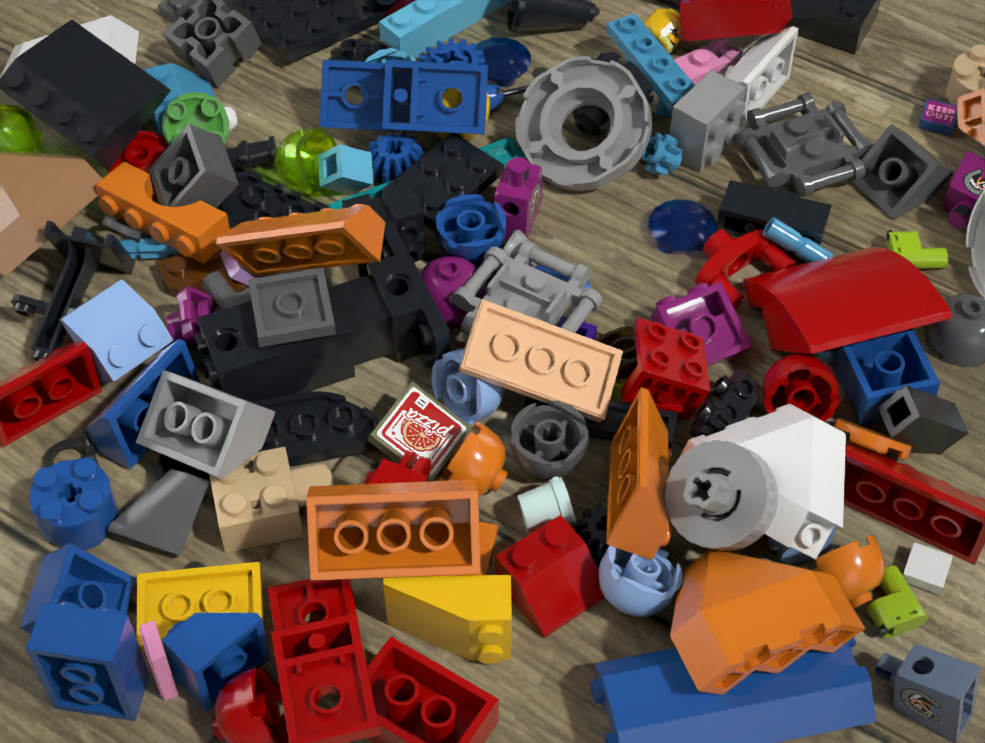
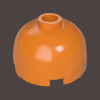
M476 421L471 430L477 434L471 431L467 438L463 439L442 472L444 476H449L448 479L440 478L437 481L477 480L478 498H480L489 488L496 492L508 472L502 469L506 460V451L501 439L490 428Z
M874 535L866 537L869 545L860 547L858 540L814 559L817 568L812 571L834 575L853 608L873 600L870 592L881 584L885 575V560ZM806 564L800 567L803 569H808Z

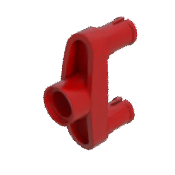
M722 229L714 233L703 246L702 252L709 260L698 272L695 284L698 285L706 282L708 286L721 282L734 310H736L743 303L745 295L740 293L727 278L754 260H761L772 271L793 267L795 261L790 259L773 241L763 236V229L747 233L736 239Z

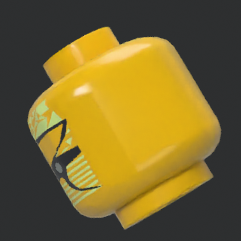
M658 8L643 22L668 53H671L684 39L681 15L674 9Z

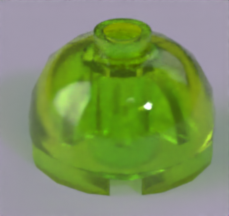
M0 103V151L34 153L35 149L41 150L43 142L42 129H36L34 118L30 113L18 105Z
M323 128L295 130L281 141L277 150L275 166L280 180L286 187L301 193V195L322 196L330 191V189L320 187L318 155L335 147L336 143L331 135L323 133V130H325Z

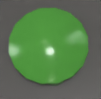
M189 92L179 95L169 103L163 115L162 130L169 145L188 124L222 137L225 144L229 135L230 122L225 108L218 99L206 93Z

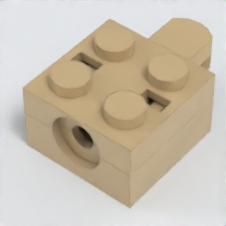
M280 447L257 452L223 479L209 474L225 553L303 537L299 508L307 506L306 496L310 486L333 485L330 470L324 464L290 470L286 448Z

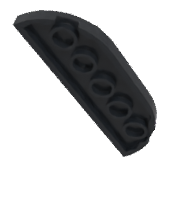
M311 391L252 401L254 404L275 411L263 447L258 452L285 447L289 467L379 450L366 439L380 421L368 408L363 407L362 409L346 401V396L331 392ZM160 454L157 464L156 482L171 469L211 482L209 473Z

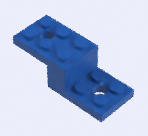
M323 60L320 127L392 132L405 131L410 133H420L422 131L485 135L488 65L385 60V63ZM353 86H359L364 91V99L358 105H351L346 99L348 89ZM448 89H457L462 94V102L456 108H448L443 103V94Z

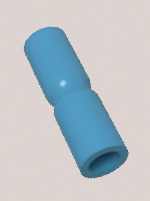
M775 217L770 219L763 230V236L787 251L794 252L797 257L807 263L833 257L832 252L811 239L802 237L798 231Z

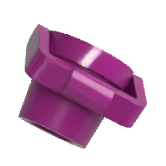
M188 286L177 293L178 311L167 315V326L174 340L172 343L181 339L185 341L187 348L197 347L194 335L200 333L196 318L216 312L212 303L211 295Z

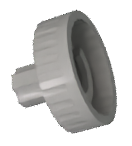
M712 440L711 442H703L688 449L685 454L678 458L676 464L670 470V475L666 481L665 507L672 525L689 542L713 550L734 551L756 542L770 527L777 510L778 488L772 470L758 454L732 442ZM737 491H741L740 500L735 510L723 517L713 516L722 515L731 510L737 500Z

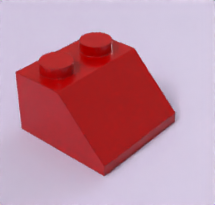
M561 515L495 556V575H511V600L543 638H546L605 599L600 590L598 568L586 543Z

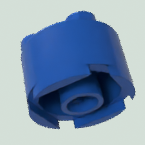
M88 457L66 460L50 467L41 468L35 473L29 500L45 540L50 544L52 542L61 547L71 543L83 550H88L101 544L106 539L105 534L108 532L110 523L119 517V510L108 476L97 465L96 461Z

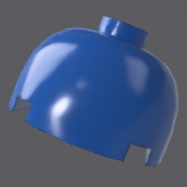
M461 195L452 198L445 203V209L440 213L438 211L436 215L438 243L447 256L464 258L472 264L483 263L484 255L491 247H498L500 249L506 236L505 213L498 203L494 201V205L489 202H485L484 196Z

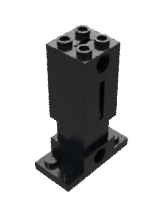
M396 226L384 230L380 262L367 264V276L329 287L326 280L336 335L259 347L251 300L196 318L200 333L194 335V340L200 356H203L199 358V362L205 379L209 378L211 384H213L210 387L252 402L290 394L311 392L356 377L355 365L391 353L397 363L420 355L424 367L433 370L435 362L443 358L442 355L450 352V330Z

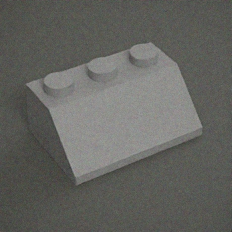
M163 370L136 443L223 479L262 449L275 411Z

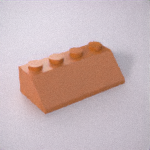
M355 204L349 208L342 209L324 208L319 212L305 214L290 213L288 216L260 217L258 220L242 222L217 237L216 245L254 276L380 262L386 222L369 205Z
M642 387L610 444L606 544L652 560L659 547H665L668 544L673 531V525L669 523V515L666 511V501L664 499L666 481L670 475L668 465L671 460L672 449L668 448V431L650 392Z
M477 480L309 487L306 504L310 580L481 573Z

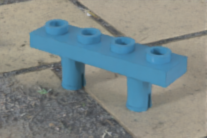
M635 13L608 22L606 33L626 56L625 64L629 60L637 65L652 84L653 91L658 96L657 115L662 118H669L670 114L672 115L673 106L695 84Z

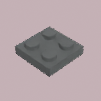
M323 267L248 280L259 347L336 335Z

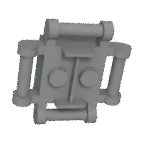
M528 240L523 242L515 259L508 257L502 249L491 247L484 255V262L465 286L457 288L451 297L453 303L458 308L468 312L461 325V331L470 334L478 305L482 300L475 297V295L495 270L498 272L489 282L484 300L554 326H558L562 316L568 317L561 328L573 333L577 332L590 312H595L603 302L602 296L596 290L591 288L583 290L591 274L590 267L581 263L574 265L538 249L537 244ZM531 262H534L566 276L570 280L567 283L529 265Z

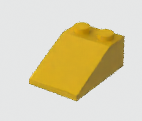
M511 575L383 577L387 624L469 661L496 664L502 660H511Z

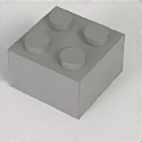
M711 70L673 106L670 135L678 139L676 147L682 149L681 163L701 173L710 163L714 164L719 159L722 151L729 144L733 145L736 142V136L741 131V127H739L740 118L745 110V103L743 102L744 86Z

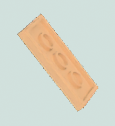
M482 299L475 314L458 372L549 404V401H559L571 405L583 417L601 423L606 417L623 351Z

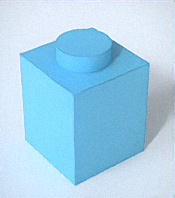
M339 144L318 155L321 188L352 195L373 185L371 152Z

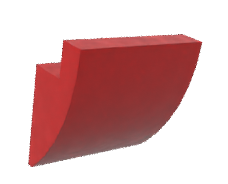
M871 247L743 279L749 307H762L770 350L813 354L953 318L951 309L928 278L908 259L886 248Z

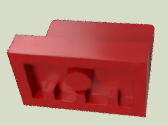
M638 318L634 323L638 365L621 388L622 400L633 403L642 387L649 390L657 409L678 412L677 417L690 420L711 391L704 339L690 332L680 331L658 322Z

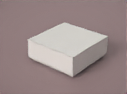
M914 542L903 577L910 585L940 595L953 555Z

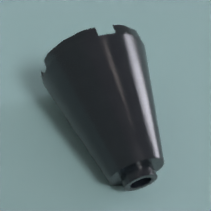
M512 0L511 9H508L507 27L508 30L514 32L586 27L588 22L593 21L596 6L595 3H591V0Z

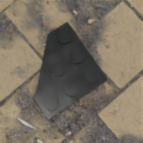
M251 170L235 173L238 185L222 202L223 212L227 213L230 229L242 222L258 220L260 217L276 218L288 216L290 213L305 214L330 208L319 201L315 204L301 198V193L277 183L274 186L265 182L260 174Z

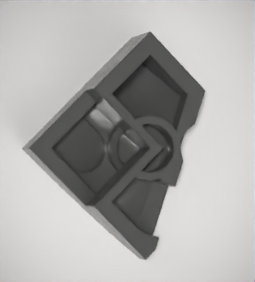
M171 469L119 517L111 522L107 531L180 557L209 481Z

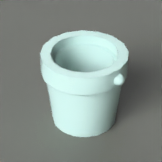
M554 476L552 479H549V482L517 495L528 534L536 531L559 515L571 527L575 526L576 521L573 508L561 476Z

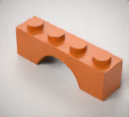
M125 161L95 184L99 197L98 203L105 214L120 219L131 228L140 230L152 236L157 242L165 243L178 250L185 257H191L203 264L221 250L216 245L217 237L230 230L227 213L201 200L180 207H169L155 203L150 175Z

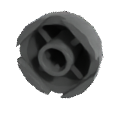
M957 294L945 299V302L951 309L953 318L927 325L925 337L928 347L932 352L935 348L937 352L942 354L941 360L948 364L962 368L982 365L985 361V299L971 294Z
M549 401L548 405L536 407V403L526 406L516 415L511 425V448L517 463L529 474L541 479H552L554 476L564 477L570 474L581 464L588 448V430L585 426L586 421L583 415L571 405L559 401Z

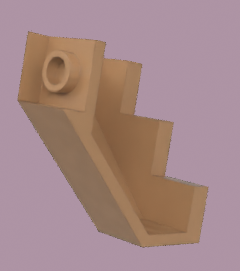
M0 151V273L4 277L48 240L43 235L47 221L54 222L61 229L98 196L95 184L102 178L85 160L88 156Z

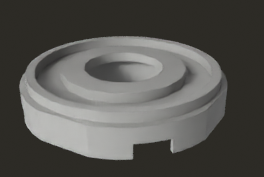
M590 56L566 59L537 76L523 95L525 101L520 115L516 117L515 121L517 141L530 164L539 165L542 168V176L545 181L557 187L574 191L601 188L630 171L646 150L652 129L650 105L631 72L615 61L611 60L609 63L592 60ZM584 105L597 106L603 109L609 115L611 121L610 133L607 138L597 147L587 151H577L570 148L564 142L562 136V127L566 117L573 110Z

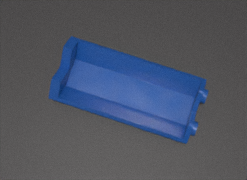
M853 637L834 653L810 649L779 674L754 670L724 695L699 692L676 648L594 663L596 678L590 679V689L594 704H601L609 717L611 733L605 734V743H777L875 723L876 717L871 680L866 667H858L853 658L852 647H855L856 640Z

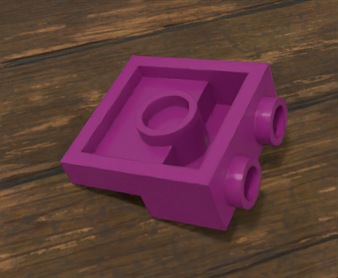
M706 282L698 284L687 291L688 295L676 298L675 295L667 296L655 304L656 308L650 315L652 322H658L664 326L702 337L704 339L707 367L747 352L753 347L721 282L708 286Z

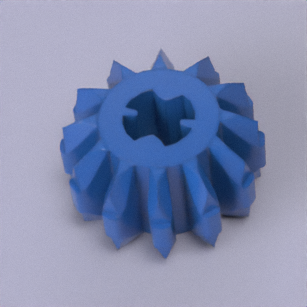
M390 131L389 136L386 137L378 135L377 140L370 142L368 152H371L374 181L382 180L384 183L395 180L424 156L416 137L408 138L405 131L399 135H394Z

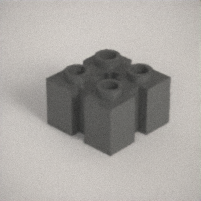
M197 0L190 7L193 14L187 20L180 17L163 35L178 58L192 68L196 65L203 77L209 79L216 87H219L235 71L233 63L238 58L245 61L262 42L252 22L234 9L230 12L222 0Z

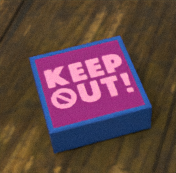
M927 98L918 128L951 136L958 113L957 105Z

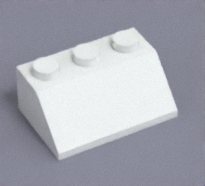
M792 26L781 30L779 33H773L760 38L752 48L748 47L743 52L740 61L735 66L731 65L727 69L724 76L745 87L743 100L745 110L740 118L739 125L741 131L749 124L747 112L755 108L762 109L789 79L798 28Z

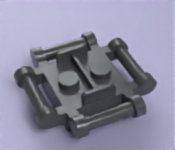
M808 92L798 95L797 99L763 110L760 108L749 110L747 112V120L751 128L743 129L736 136L739 146L748 151L763 172V180L769 187L776 188L784 185L787 191L796 190L801 197L813 194L815 189L849 178L853 181L863 178L866 171L861 159L873 146L870 139L864 138L848 118L846 108L840 101H833L825 109L818 110L813 96ZM798 112L802 114V116L795 117L770 126L767 124V122L773 121ZM844 135L853 146H845L843 143Z

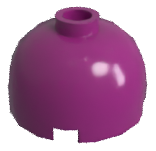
M444 256L432 260L423 268L420 274L444 321L451 323V328L461 327L463 319L468 312L458 308L453 303L451 297L457 288L465 286L478 268L464 258ZM485 284L475 295V297H478L480 299H483L485 297Z

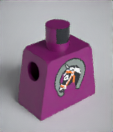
M969 151L965 153L948 187L942 207L945 212L949 213L947 216L949 224L956 229H964L967 226L973 208L985 189V159Z
M516 157L507 162L495 191L494 201L501 206L506 216L505 240L513 230L518 229L528 239L543 200L542 168L539 165L529 164L522 157ZM515 204L519 208V213L512 215L510 211H514Z

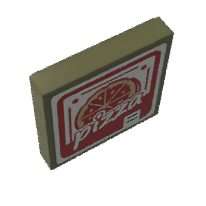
M411 382L366 440L397 464H399L407 450L416 453L417 459L421 456L431 459V469L427 482H432L471 430V426L414 382Z

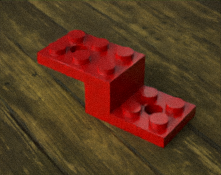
M309 578L268 587L275 630L271 632L289 743H347L381 735L350 579L310 580ZM313 611H322L326 614L322 621L313 623L305 621L306 616ZM335 694L340 697L339 703L331 709H321L317 706L318 700L324 695Z

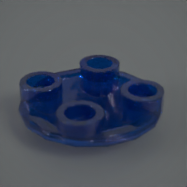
M493 37L476 44L477 50L483 51L486 65H488V80L496 82L500 87L512 86L515 79L527 72L531 65V53L525 45L517 40L506 37Z
M682 199L666 201L654 208L648 221V229L652 238L657 241V248L667 254L675 251H702L706 241L716 233L717 222L712 212L705 206L691 200Z

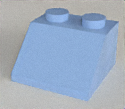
M123 280L117 281L59 319L73 341H83L88 345L99 381L114 382L174 341L156 311Z

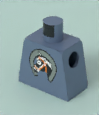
M921 645L913 646L904 661L884 653L876 666L875 676L894 684L893 705L896 709L949 741L957 742L975 712L980 667Z

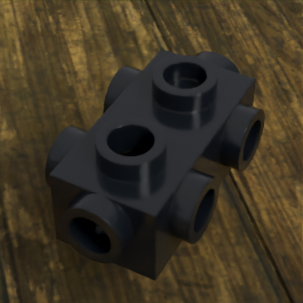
M743 369L735 370L729 378L723 375L711 387L710 392L712 395L709 396L708 401L703 403L695 412L694 418L696 420L693 421L689 434L693 438L701 435L709 436L725 430L726 426L745 420L763 392V388Z

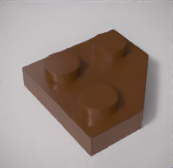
M222 249L204 264L191 257H185L181 253L155 262L167 293L172 297L177 298V293L188 286L208 294L202 287L203 280L207 275L215 271L221 273L235 292L245 290L246 286L244 283L230 278L220 255ZM212 299V303H213L214 307L217 308L218 305H217V304L215 303V301Z

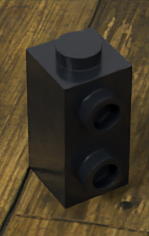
M907 385L896 390L888 400L878 407L892 439L939 455L969 434L955 403Z

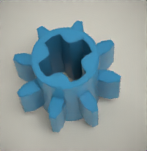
M655 133V137H650L646 150L641 157V160L647 162L644 170L654 175L659 173L667 176L668 172L676 170L682 160V149L676 147L678 139L667 133L664 136Z

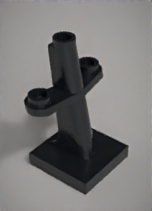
M47 221L43 235L66 260L51 300L47 303L19 294L14 295L11 300L13 304L12 311L25 317H33L35 313L44 315L30 348L33 351L31 359L34 361H38L60 348L67 330L59 319L79 307L97 268L132 274L136 262L115 235L107 234L105 243L97 242L88 229L74 226L71 236L64 235L54 222Z

